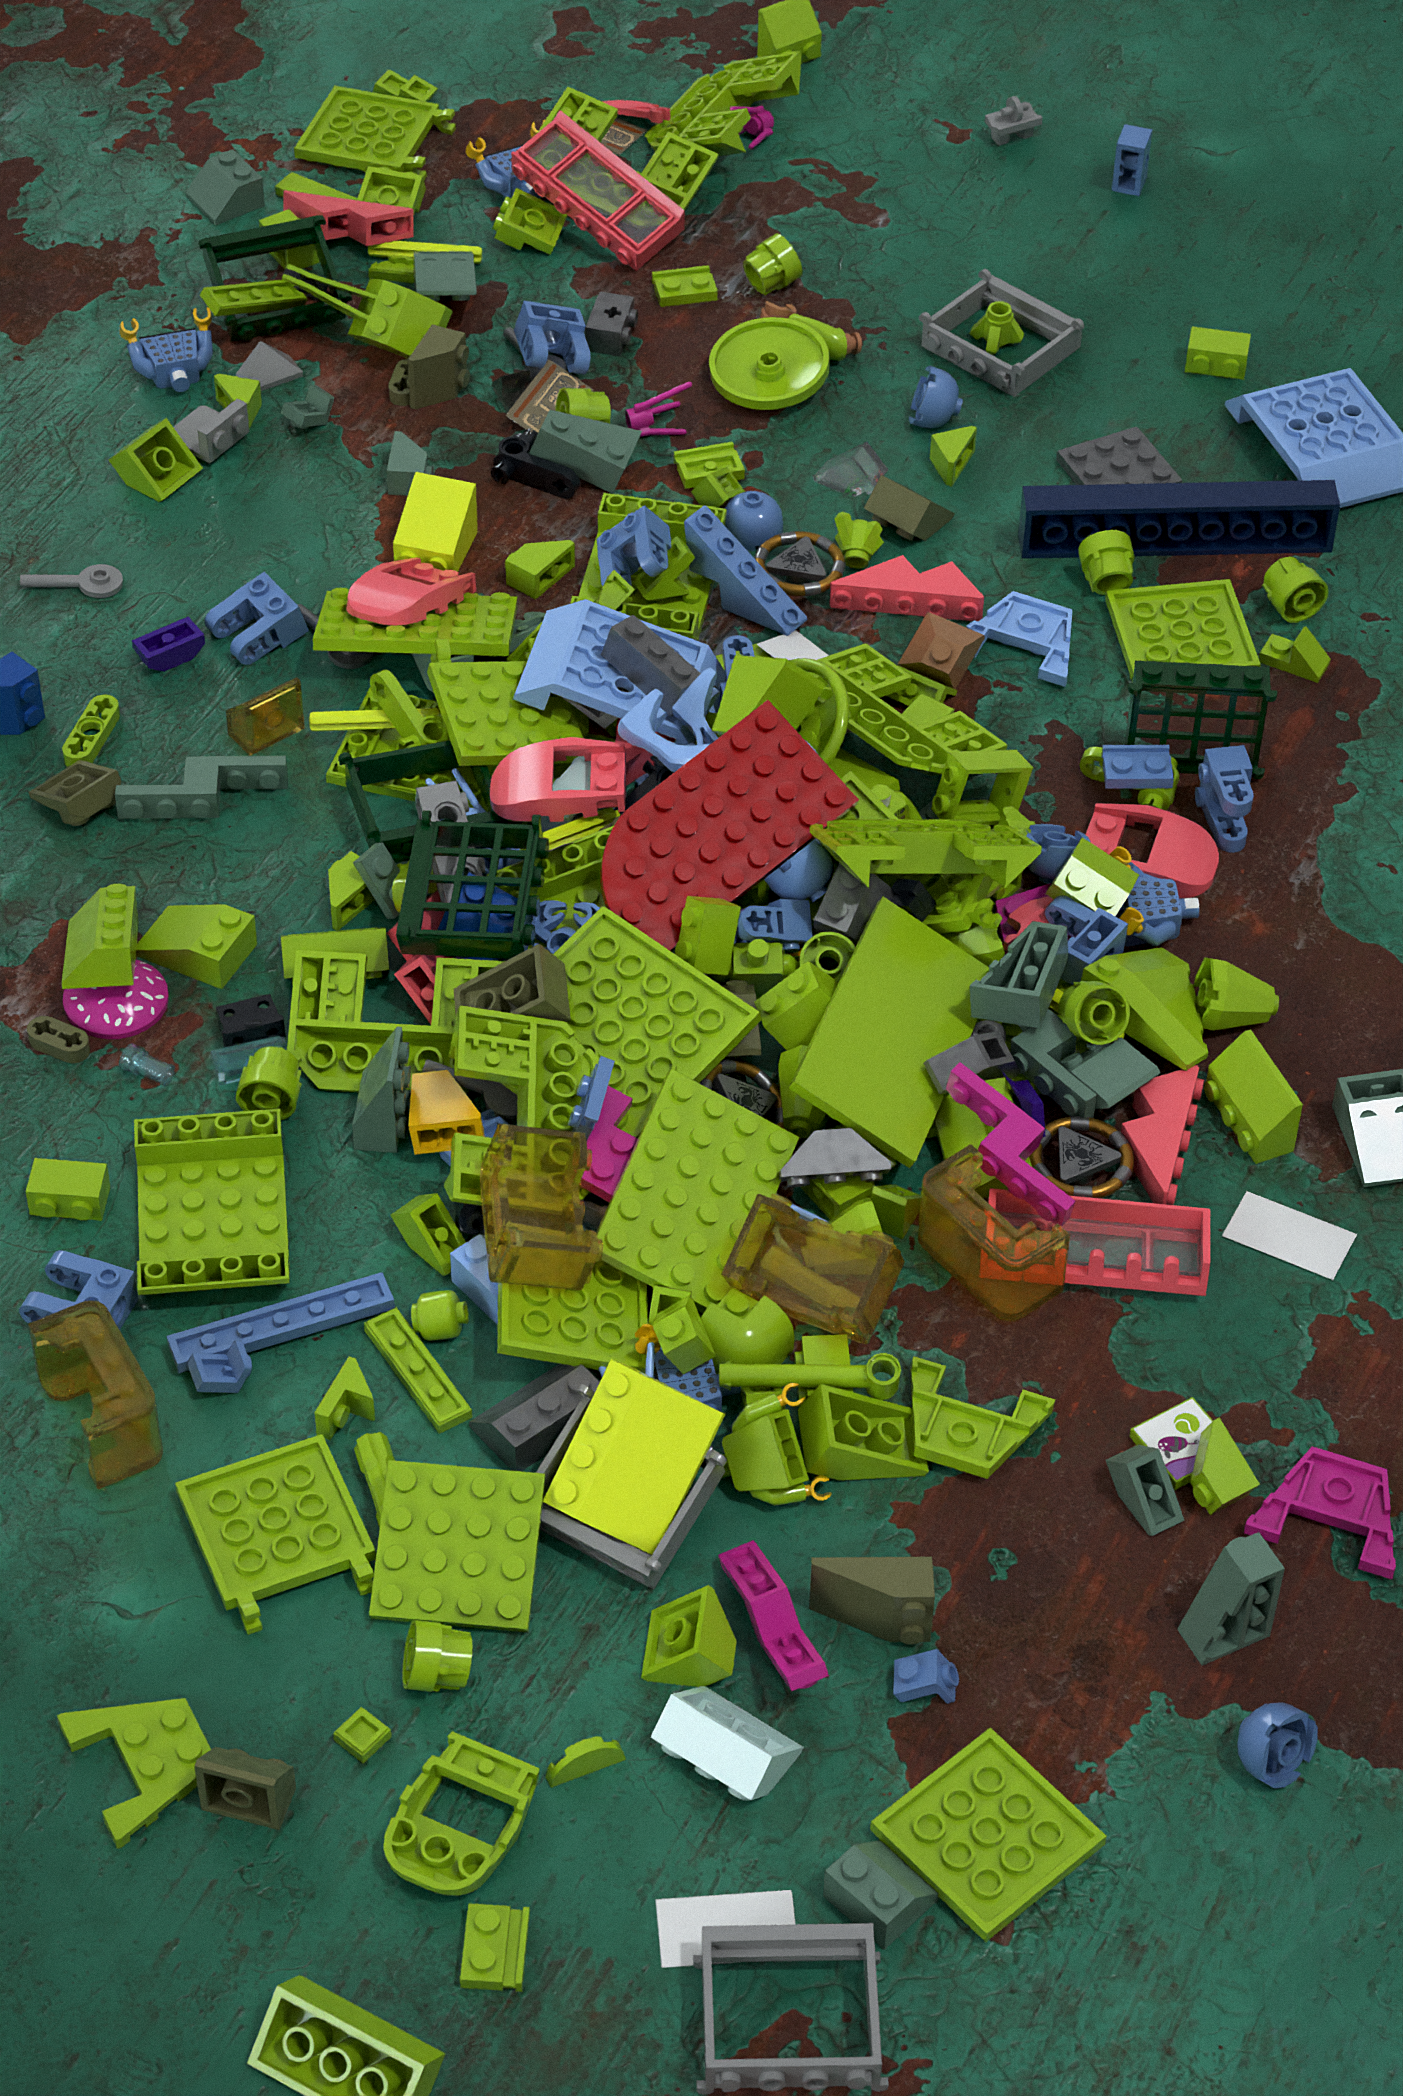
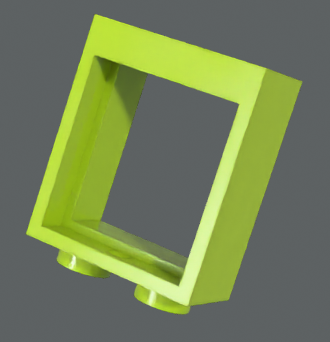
M1017 750L949 752L936 795L932 801L931 810L939 819H967L979 821V824L996 825L1000 821L1003 807L1013 806L1019 810L1033 767ZM998 773L989 800L960 801L969 774Z

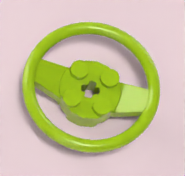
M809 658L789 660L806 672L815 673L825 679L834 696L819 706L814 704L796 730L829 766L842 745L847 731L848 720L851 719V712L849 711L850 698L839 675L827 664Z

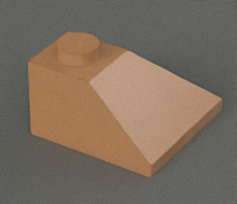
M927 612L897 665L956 689L985 637L983 634Z

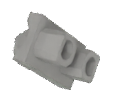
M1014 96L1007 99L1005 108L985 115L984 122L991 129V138L997 145H1003L1009 142L1010 134L1014 132L1020 138L1033 136L1034 127L1042 125L1043 117L1034 112L1030 103H1020L1019 99Z

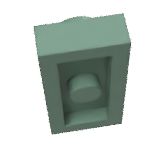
M375 843L356 859L353 864L386 918L393 919L400 914L394 906L392 896L393 881L400 873V870L384 843Z

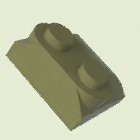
M78 760L28 793L31 799L59 811L63 823L80 826L88 822L91 815L99 810L107 809L116 803V785H120L122 781L118 771L115 769Z

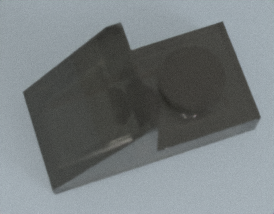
M524 370L504 375L492 382V388L507 413L531 383L530 371Z

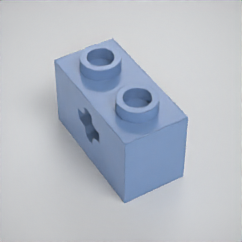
M1124 125L1116 147L1112 191L1140 196L1147 178L1152 129Z

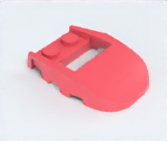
M418 557L381 563L367 571L352 584L348 592L346 610L354 617L383 625L416 623L427 619L426 612L435 610V613L441 614L448 611V603L458 604L463 601L464 593L474 594L476 592L475 573L470 572L458 575V572L454 570L433 568L432 564L421 563V558Z
M569 737L542 741L518 748L508 754L498 764L490 782L491 807L497 815L504 819L528 822L532 821L533 814L549 816L550 822L564 821V815L582 813L583 818L598 816L599 808L618 807V812H624L626 798L624 743ZM567 756H584L585 761H591L590 790L553 791L554 762L566 761Z
M1095 804L1094 813L1085 834L1089 837L1090 843L1110 854L1119 846L1126 825L1134 826L1135 822L1153 824V829H1157L1158 833L1147 863L1131 860L1130 863H1133L1148 875L1175 881L1179 898L1195 897L1203 894L1210 888L1219 865V852L1214 839L1202 826L1175 813L1149 805Z

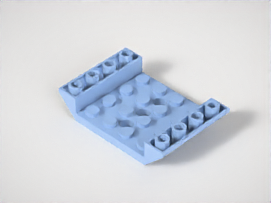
M1351 368L1256 391L1225 401V407L1238 424L1251 420L1256 423L1298 478L1297 481L1335 480L1340 508L1403 492V433Z
M586 599L546 611L513 700L544 711L549 696L553 693L622 719L647 695L601 656L611 627L630 616ZM640 620L700 673L709 667L715 670L717 678L714 685L720 691V683L725 682V670L709 645ZM617 687L625 688L629 692H622ZM720 695L709 712H718L721 703ZM668 714L656 731L674 738V743L678 745H688L696 741L693 733L675 716L671 717Z

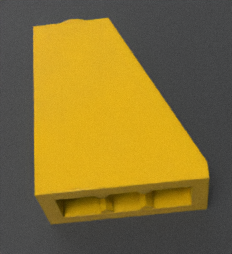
M448 1070L412 1074L408 1127L415 1155L451 1151V1141L455 1133L485 1137L481 1113Z

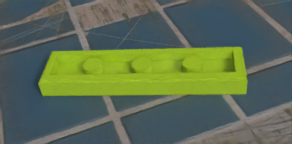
M283 279L204 287L200 293V297L215 317L287 309L305 305L308 300L304 293L294 289L293 284Z
M397 1307L364 1322V1331L439 1434L472 1418L470 1406Z

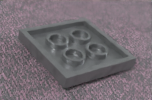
M1137 426L1057 451V462L1076 485L1182 483L1183 481Z

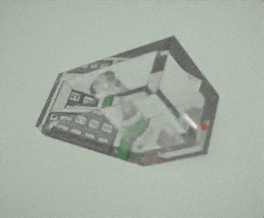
M866 441L827 460L813 476V480L818 484L855 497L864 492L871 494L880 476H884L889 470Z

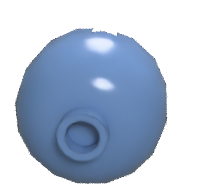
M929 365L925 370L930 373L928 377L921 376L910 409L916 410V417L909 416V422L915 426L932 429L939 428L948 423L952 415L958 416L963 399L958 398L959 388L956 380L944 370Z
M746 491L737 494L730 499L725 507L727 509L725 527L747 551H755V546H761L769 538L783 533L782 510L774 498L766 493Z
M1030 825L1031 833L1028 832L1026 837L1041 845L1042 851L1027 866L1028 870L1034 875L1039 876L1041 882L1052 883L1079 840L1083 837L1090 842L1089 837L1077 830L1075 831V836L1066 834V827L1060 825Z
M814 839L764 880L772 891L782 899L806 900L809 897L812 902H815L828 889L825 884L833 876V859L831 854Z
M1286 1703L1264 1704L1251 1712L1242 1721L1238 1735V1755L1245 1769L1255 1778L1273 1788L1286 1787L1294 1782L1301 1775V1773L1294 1770L1300 1766L1302 1760L1309 1763L1314 1754L1317 1744V1725L1315 1721L1311 1720L1308 1717L1310 1715Z

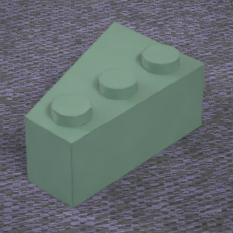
M549 410L529 454L572 469L579 478L613 494L642 431Z
M1032 921L1008 946V953L1000 961L994 960L989 965V972L980 981L976 979L969 986L971 1017L1041 1028L1068 960L1067 926Z
M1259 1532L1246 1538H1235L1223 1548L1177 1629L1202 1666L1265 1639L1271 1634L1285 1568Z

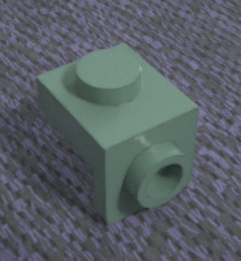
M310 385L305 401L284 402L281 414L292 420L291 423L301 429H308L309 426L327 425L334 397L317 385Z

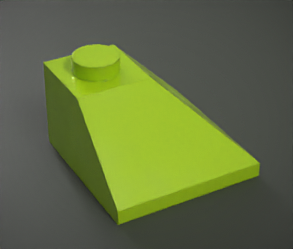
M707 1585L651 1611L641 1674L642 1679L649 1682L706 1687L732 1676L737 1641L714 1588Z

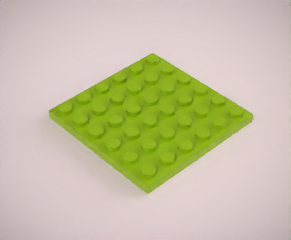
M602 906L553 954L565 963L571 1018L566 1023L575 1032L573 1036L586 1050L590 1048L599 1058L603 1056L615 1061L608 1085L633 1099L631 1108L617 1125V1128L637 1139L666 1074L671 1069L700 1083L762 1020L758 1010L605 906ZM499 1082L518 1095V1085Z

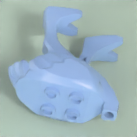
M710 667L704 670L672 707V714L693 733L697 745H678L655 733L667 716L666 712L659 708L664 694L658 689L651 691L620 720L618 724L619 736L631 745L643 748L656 756L670 771H677L718 739L706 721L707 713L720 695V691L714 688L717 672Z

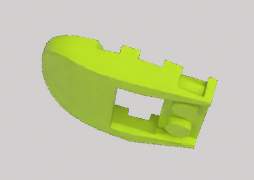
M451 1731L447 1736L449 1746L440 1757L432 1755L422 1766L420 1776L412 1786L407 1784L399 1797L401 1804L395 1818H391L384 1835L383 1847L390 1868L401 1878L439 1894L464 1895L477 1890L486 1882L518 1839L539 1780L540 1768ZM443 1777H447L514 1806V1812L494 1846L422 1815Z

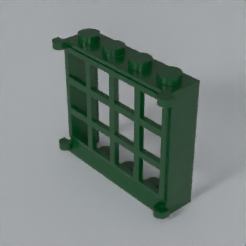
M1135 660L1133 681L1128 686L1131 697L1124 745H1134L1135 737L1159 738V745H1166L1167 739L1191 740V746L1184 751V754L1169 755L1177 761L1179 773L1198 774L1199 764L1204 761V755H1198L1197 753L1198 741L1223 742L1222 747H1230V742L1250 743L1249 759L1253 767L1251 777L1254 779H1262L1264 777L1265 768H1258L1267 707L1268 702H1274L1278 694L1277 690H1271L1270 667ZM1141 692H1166L1164 707L1139 706ZM1173 693L1198 694L1196 709L1171 708ZM1205 694L1230 695L1228 710L1203 709ZM1237 696L1258 697L1256 712L1235 711ZM1138 714L1162 715L1161 730L1136 729ZM1170 716L1195 717L1193 732L1168 731ZM1202 718L1226 719L1224 734L1200 732ZM1234 719L1254 720L1252 735L1232 734Z
M423 810L422 819H417L396 931L401 954L511 959L528 950V946H533L535 942V926L532 924L533 916H538L540 911V898L537 895L538 887H543L545 872L544 867L541 866L542 859H547L549 855V839L543 837L541 815L533 814L532 825L431 821V811ZM436 845H438V846H460V848L436 847ZM469 847H490L493 849H476ZM501 848H516L526 850H502ZM434 856L459 857L456 875L431 874ZM467 857L491 858L489 875L464 876ZM499 859H524L521 878L496 877ZM429 883L454 884L451 903L426 902ZM462 884L487 885L484 904L459 903ZM495 886L520 887L517 905L492 904ZM424 911H449L446 931L421 930ZM457 912L482 913L479 932L454 931ZM490 913L515 914L512 933L487 932Z

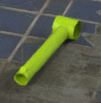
M879 1353L872 1356L867 1365L731 1364L730 1360L724 1364H719V1387H724L731 1391V1387H785L790 1383H797L800 1385L798 1387L817 1388L820 1384L835 1388H865L871 1397L886 1400L893 1397L898 1390L901 1366L894 1356L887 1353ZM878 1372H885L892 1378L888 1381H880L873 1375Z

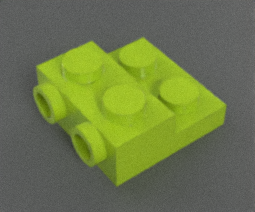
M368 166L357 200L412 208L414 216L415 212H419L426 191L423 176L414 172L403 173L392 171L386 167L375 168Z
M516 188L512 197L506 196L499 210L501 213H498L492 229L497 231L494 238L518 250H521L523 244L526 243L537 250L551 255L567 215L561 214L555 206Z

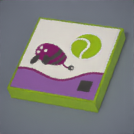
M1191 1397L1131 1428L1129 1437L1136 1445L1160 1449L1173 1489L1176 1490L1190 1483L1201 1432L1213 1420L1197 1401Z

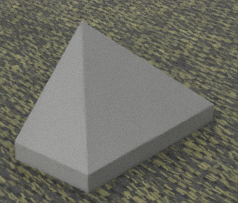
M260 341L235 375L236 377L259 380L261 391L303 377V371L289 355Z

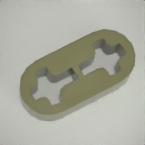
M409 358L397 363L389 382V399L398 406L410 405Z
M49 1016L36 1017L27 1025L29 1044L37 1051L67 1063H79L84 1061L90 1054L89 1038L82 1029Z

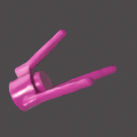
M762 105L757 107L731 106L730 110L747 108L748 112L752 113L750 114L751 119L743 126V130L739 133L748 132L757 136L749 144V149H753L763 139L773 134V116L769 111L764 110Z
M686 382L645 402L634 404V408L626 409L625 419L627 427L642 431L640 437L649 435H685L687 433L685 429L649 427L654 425L653 415L679 407L681 405L679 401L650 408V406L692 387V382Z

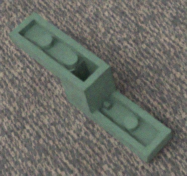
M286 756L186 757L183 785H116L115 799L118 819L219 818L222 789H288Z
M1048 1009L1041 1028L1018 1025L1023 1032L1011 1039L1010 1053L1020 1071L1019 1074H1023L1036 1085L1042 1094L1048 1095L1060 1105L1067 1115L1094 1118L1097 1094L1061 1064L1064 1058L1075 1054L1077 1037L1069 1030L1067 1024L1063 1023L1062 1019Z

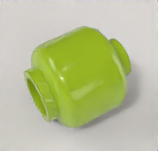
M451 1290L422 1293L417 1303H413L411 1307L413 1329L415 1333H420L428 1341L457 1338L462 1331V1325L468 1324L469 1321L467 1303L465 1301L460 1302L457 1294Z

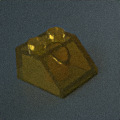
M296 677L282 682L226 710L228 735L249 756L305 729L301 680Z

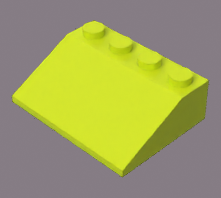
M611 1359L543 1502L652 1555L680 1510L725 1414L627 1364Z

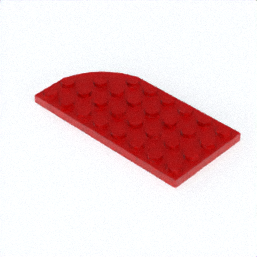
M767 700L630 806L619 817L607 839L601 862L600 883L605 907L673 952L679 941L682 925L681 916L685 908L687 896L719 898L731 903L736 902L815 839L809 833L810 825L822 824L823 829L827 828V821L840 819L857 805L859 799L772 703Z

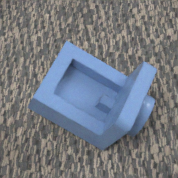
M238 1340L233 1341L227 1354L192 1353L187 1362L197 1392L239 1393L252 1370L251 1358L247 1355L243 1342Z
M938 1649L894 1660L893 1695L900 1702L935 1693L947 1704L955 1702V1688L959 1684L958 1671L955 1665L949 1662Z

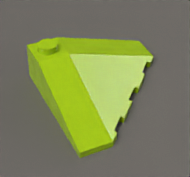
M1161 947L1107 955L1083 968L1081 981H1100L1118 988L1126 996L1130 1007V1017L1124 1033L1185 1071L1207 1058L1208 1048L1202 1039L1204 1030L1200 1014L1196 1012L1197 999L1194 986L1189 980L1190 968L1187 962Z

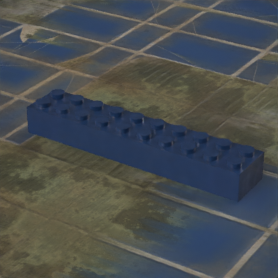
M1335 480L1023 486L1018 538L1022 559L1079 558L1078 547L1080 543L1088 536L1105 530H1118L1128 534L1131 539L1134 556L1332 552L1340 501Z

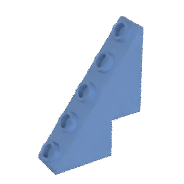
M704 505L684 521L686 544L696 557L689 565L690 571L719 583L722 609L786 636L790 635L808 620L800 608L707 506Z

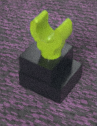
M898 878L891 887L895 894L890 901L921 922L937 905L923 884L918 880Z

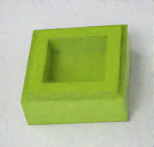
M360 1707L333 1732L334 1741L363 1764L392 1737L391 1729L363 1707Z

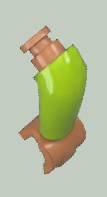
M766 301L765 308L761 310L760 318H788L812 327L825 340L829 350L830 361H842L846 355L851 353L859 354L861 352L862 339L858 332L844 333L841 328H834L826 323L799 315L792 304H786V307H779Z

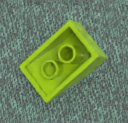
M225 904L167 906L137 943L136 956L223 989L257 945L255 916Z
M820 1384L798 1408L805 1467L808 1473L825 1475L835 1480L918 1477L925 1476L929 1472L927 1460L914 1456L912 1408Z

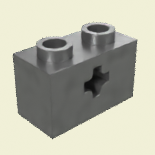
M599 292L585 328V338L590 352L621 356L624 345H629L631 327H636L638 321V309H634L633 296Z

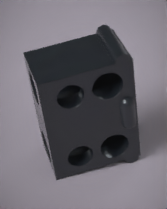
M271 994L216 1007L218 1027L223 1038L225 1053L255 1048L286 1038L284 1017L278 1014ZM262 1004H265V1005L268 1006L267 1008H263V1009H262V1008H259V1006L262 1005ZM227 1013L234 1014L232 1017L225 1016ZM268 1030H275V1033L272 1035L266 1034ZM234 1038L241 1039L238 1044L232 1042Z

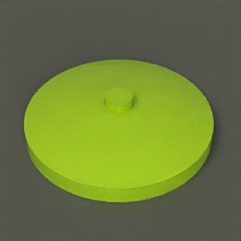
M780 317L754 319L731 328L717 340L709 358L710 376L716 390L727 400L737 405L758 410L785 408L806 400L821 388L829 373V350L823 337L812 327L802 322Z

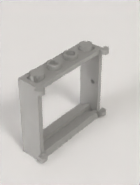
M983 269L978 273V277L982 279L940 311L933 316H930L927 312L919 315V320L923 322L921 346L1015 397L1080 348L1084 323L1081 319H1074L991 275L989 270ZM1002 301L1011 306L1017 323L1051 340V342L1024 362L1011 366L950 333V331L985 305L988 307L993 302Z
M580 1384L576 1390L583 1398L536 1471V1473H545L546 1476L544 1497L594 1395L593 1390L584 1384ZM709 1447L700 1466L704 1469L652 1556L544 1502L540 1530L654 1590L724 1475V1465L727 1459L719 1452L713 1450V1447Z
M873 1923L702 1926V1955H693V1966L702 1969L705 2080L696 2082L699 2094H711L714 2092V2088H722V2092H733L740 2088H760L765 2091H777L784 2087H804L808 2090H822L828 2086H848L855 2090L865 2089L864 2086H871L873 2091H885L888 2089V2077H881L882 2058L876 1965L880 1964L881 1956L880 1952H875ZM863 1960L869 2057L715 2060L712 1962Z

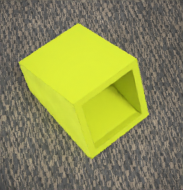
M416 472L393 542L394 561L418 557L421 558V563L432 564L433 568L458 572L478 532L476 484Z

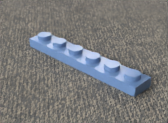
M380 1272L166 1336L167 1344L177 1371L181 1373L189 1370L187 1362L192 1353L227 1354L234 1340L242 1341L248 1353L389 1311L395 1308V1303L383 1273Z

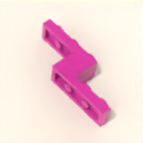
M959 1062L951 1070L945 1090L950 1093L956 1102L965 1104L974 1111L984 1124L994 1127L980 1143L975 1162L979 1164L984 1173L996 1177L1006 1185L1015 1197L1024 1199L1034 1207L1043 1219L1052 1221L1061 1228L1069 1220L1076 1201L1025 1162L1039 1147L1045 1128Z
M752 1540L719 1554L718 1557L722 1569L745 1602L757 1641L789 1689L794 1691L796 1689L809 1688L815 1685L818 1680L829 1676L825 1662L800 1627L787 1586L756 1542Z

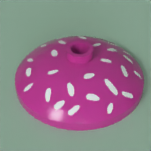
M137 959L135 961L134 985L64 989L63 1007L70 1023L74 1027L85 1031L87 1035L101 1039H122L148 1030L163 1016L169 1001L167 983L162 974L150 964Z

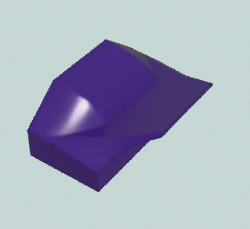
M189 617L132 640L133 649L149 669L163 672L192 660L205 645L203 632Z
M1002 1072L1010 1086L1013 1104L1045 1128L1043 1102L1028 1080L1013 1081Z

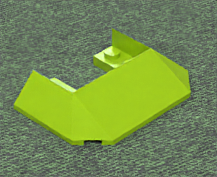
M800 51L733 61L723 66L724 70L715 73L711 77L707 74L698 78L670 108V120L656 123L644 135L647 142L656 151L666 134L671 132L719 154V156L746 153L739 133L743 130V126L751 119L747 108L730 110V107H750L754 101L799 95L802 59Z
M567 87L539 131L554 120L558 111L561 110L601 142L617 118L618 109L571 87ZM668 132L642 173H638L682 209L686 210L719 158V154ZM562 134L533 159L549 171L573 151L574 148L570 144V139ZM587 153L557 178L594 209L608 216L613 214L633 196L631 188L623 182L617 184L612 179V173L602 165L596 167L591 161V156ZM645 200L621 222L642 230L661 225L668 218L664 215L661 218L656 216L653 206Z
M866 643L817 659L830 666L845 685L850 698L849 711L851 712V719L848 720L847 728L897 765L929 776L941 775L949 752L1007 749L1008 744L961 711L918 726L880 699V697L909 688L912 676ZM808 672L826 684L824 691L815 702V705L819 706L834 696L825 679L815 673Z
M836 819L827 821V828L824 829L822 824L810 825L809 831L851 875L868 888L870 874H986L1006 888L1042 851L1041 845L1011 826L996 824L994 825V830H991L989 825L979 824V821L967 819Z
M296 950L287 1051L297 1058L299 1068L321 1091L359 1093L362 1072L396 1027H402L403 1042H409V1059L405 1066L411 1067L409 1088H406V1090H411L412 1074L423 1073V1067L427 1059L454 1069V1059L448 1058L456 1021L454 988L505 962L437 957L431 1026L362 1022L367 954ZM461 1087L466 1094L471 1091Z
M459 1006L448 1058L454 1059V1075L518 1085L516 1141L462 1133L454 1134L451 1141L450 1174L443 1185L452 1202L560 1217L591 1193L576 1184L587 1141L584 1146L570 1142L573 1127L568 1126V1122L574 1106H580L582 1097L576 1095L583 1075L590 1076L595 1065L599 1062V1057L590 1048L586 1050L573 1036L575 1032L566 1022Z

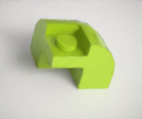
M732 1288L718 1305L711 1302L701 1317L716 1354L712 1358L716 1374H719V1364H724L730 1360L731 1364H782L794 1350L795 1335L792 1323L786 1313L765 1295L760 1301H757Z

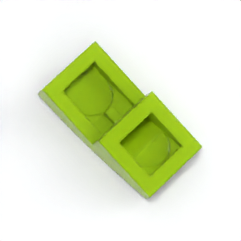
M388 69L375 83L373 92L428 102L437 93L438 88L415 74L410 80H407Z

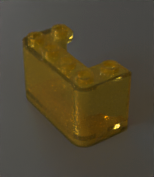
M498 1124L483 1158L480 1170L486 1251L491 1282L581 1291L585 1284H589L592 1268L595 1262L601 1260L603 1242L597 1238L595 1231H583L582 1222L585 1215L584 1201H580L579 1191L584 1171H589L592 1163V1151L587 1149L585 1133Z
M970 1144L924 1174L921 1189L918 1242L992 1314L1004 1321H1016L1063 1292L1070 1234L1059 1224L1053 1226L1051 1231L1037 1230L1036 1225L1032 1221L1018 1230L1013 1227L973 1190L981 1184V1174L977 1170L982 1165L983 1155Z
M757 1194L721 1273L723 1278L731 1288H735L757 1301H760L765 1295L775 1302L789 1317L837 1335L847 1334L848 1339L862 1344H869L905 1263L901 1256V1251L893 1243L894 1240L879 1231H873L871 1235L863 1234V1236L847 1230L846 1234L834 1231V1227L821 1219L813 1218L812 1222L800 1218L801 1215L791 1208L792 1202L785 1197L772 1194L769 1198Z
M88 1300L28 1323L38 1380L49 1398L56 1401H66L88 1392L92 1398L93 1414L90 1419L88 1417L82 1419L81 1426L88 1442L90 1454L88 1463L89 1473L97 1489L99 1490L158 1464L163 1456V1446L155 1394L106 1306L98 1301Z

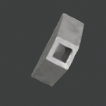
M999 1031L972 1036L924 1062L939 1094L948 1093L945 1089L950 1072L959 1062L983 1080L1004 1078L1002 1072L1009 1078L1020 1075V1071Z
M852 1128L815 1130L780 1170L779 1178L781 1182L787 1181L788 1187L810 1185V1179L823 1178L824 1184L845 1183L846 1177L860 1176L862 1182L879 1181L883 1179L882 1174H888L891 1170V1162Z

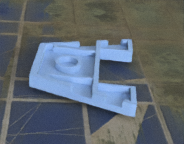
M1012 591L988 609L984 618L980 621L974 620L966 626V628L983 634L985 637L974 658L987 638L1000 641L1005 645H1012L1037 655L1046 656L1039 668L1038 679L1066 686L1072 609Z

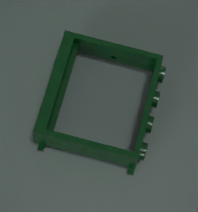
M318 215L201 239L199 247L203 249V259L212 286L224 285L217 263L314 244L325 278L340 283L320 226L326 224L324 216ZM329 287L330 293L334 298L344 303L352 301L351 294ZM322 301L236 319L235 315H225L223 319L231 342L240 340L248 341L254 337L269 334L277 335L283 331L293 329H306L322 323H335L337 320L346 319V314Z
M450 740L352 758L349 752H344L338 757L339 764H345L346 786L369 848L375 843L383 842L395 863L410 860L416 825L380 832L376 826L362 785L464 767L459 766ZM487 765L470 766L488 812L466 815L468 822L508 824V819L497 815L491 807L490 782L492 777ZM451 819L440 820L446 822H454Z

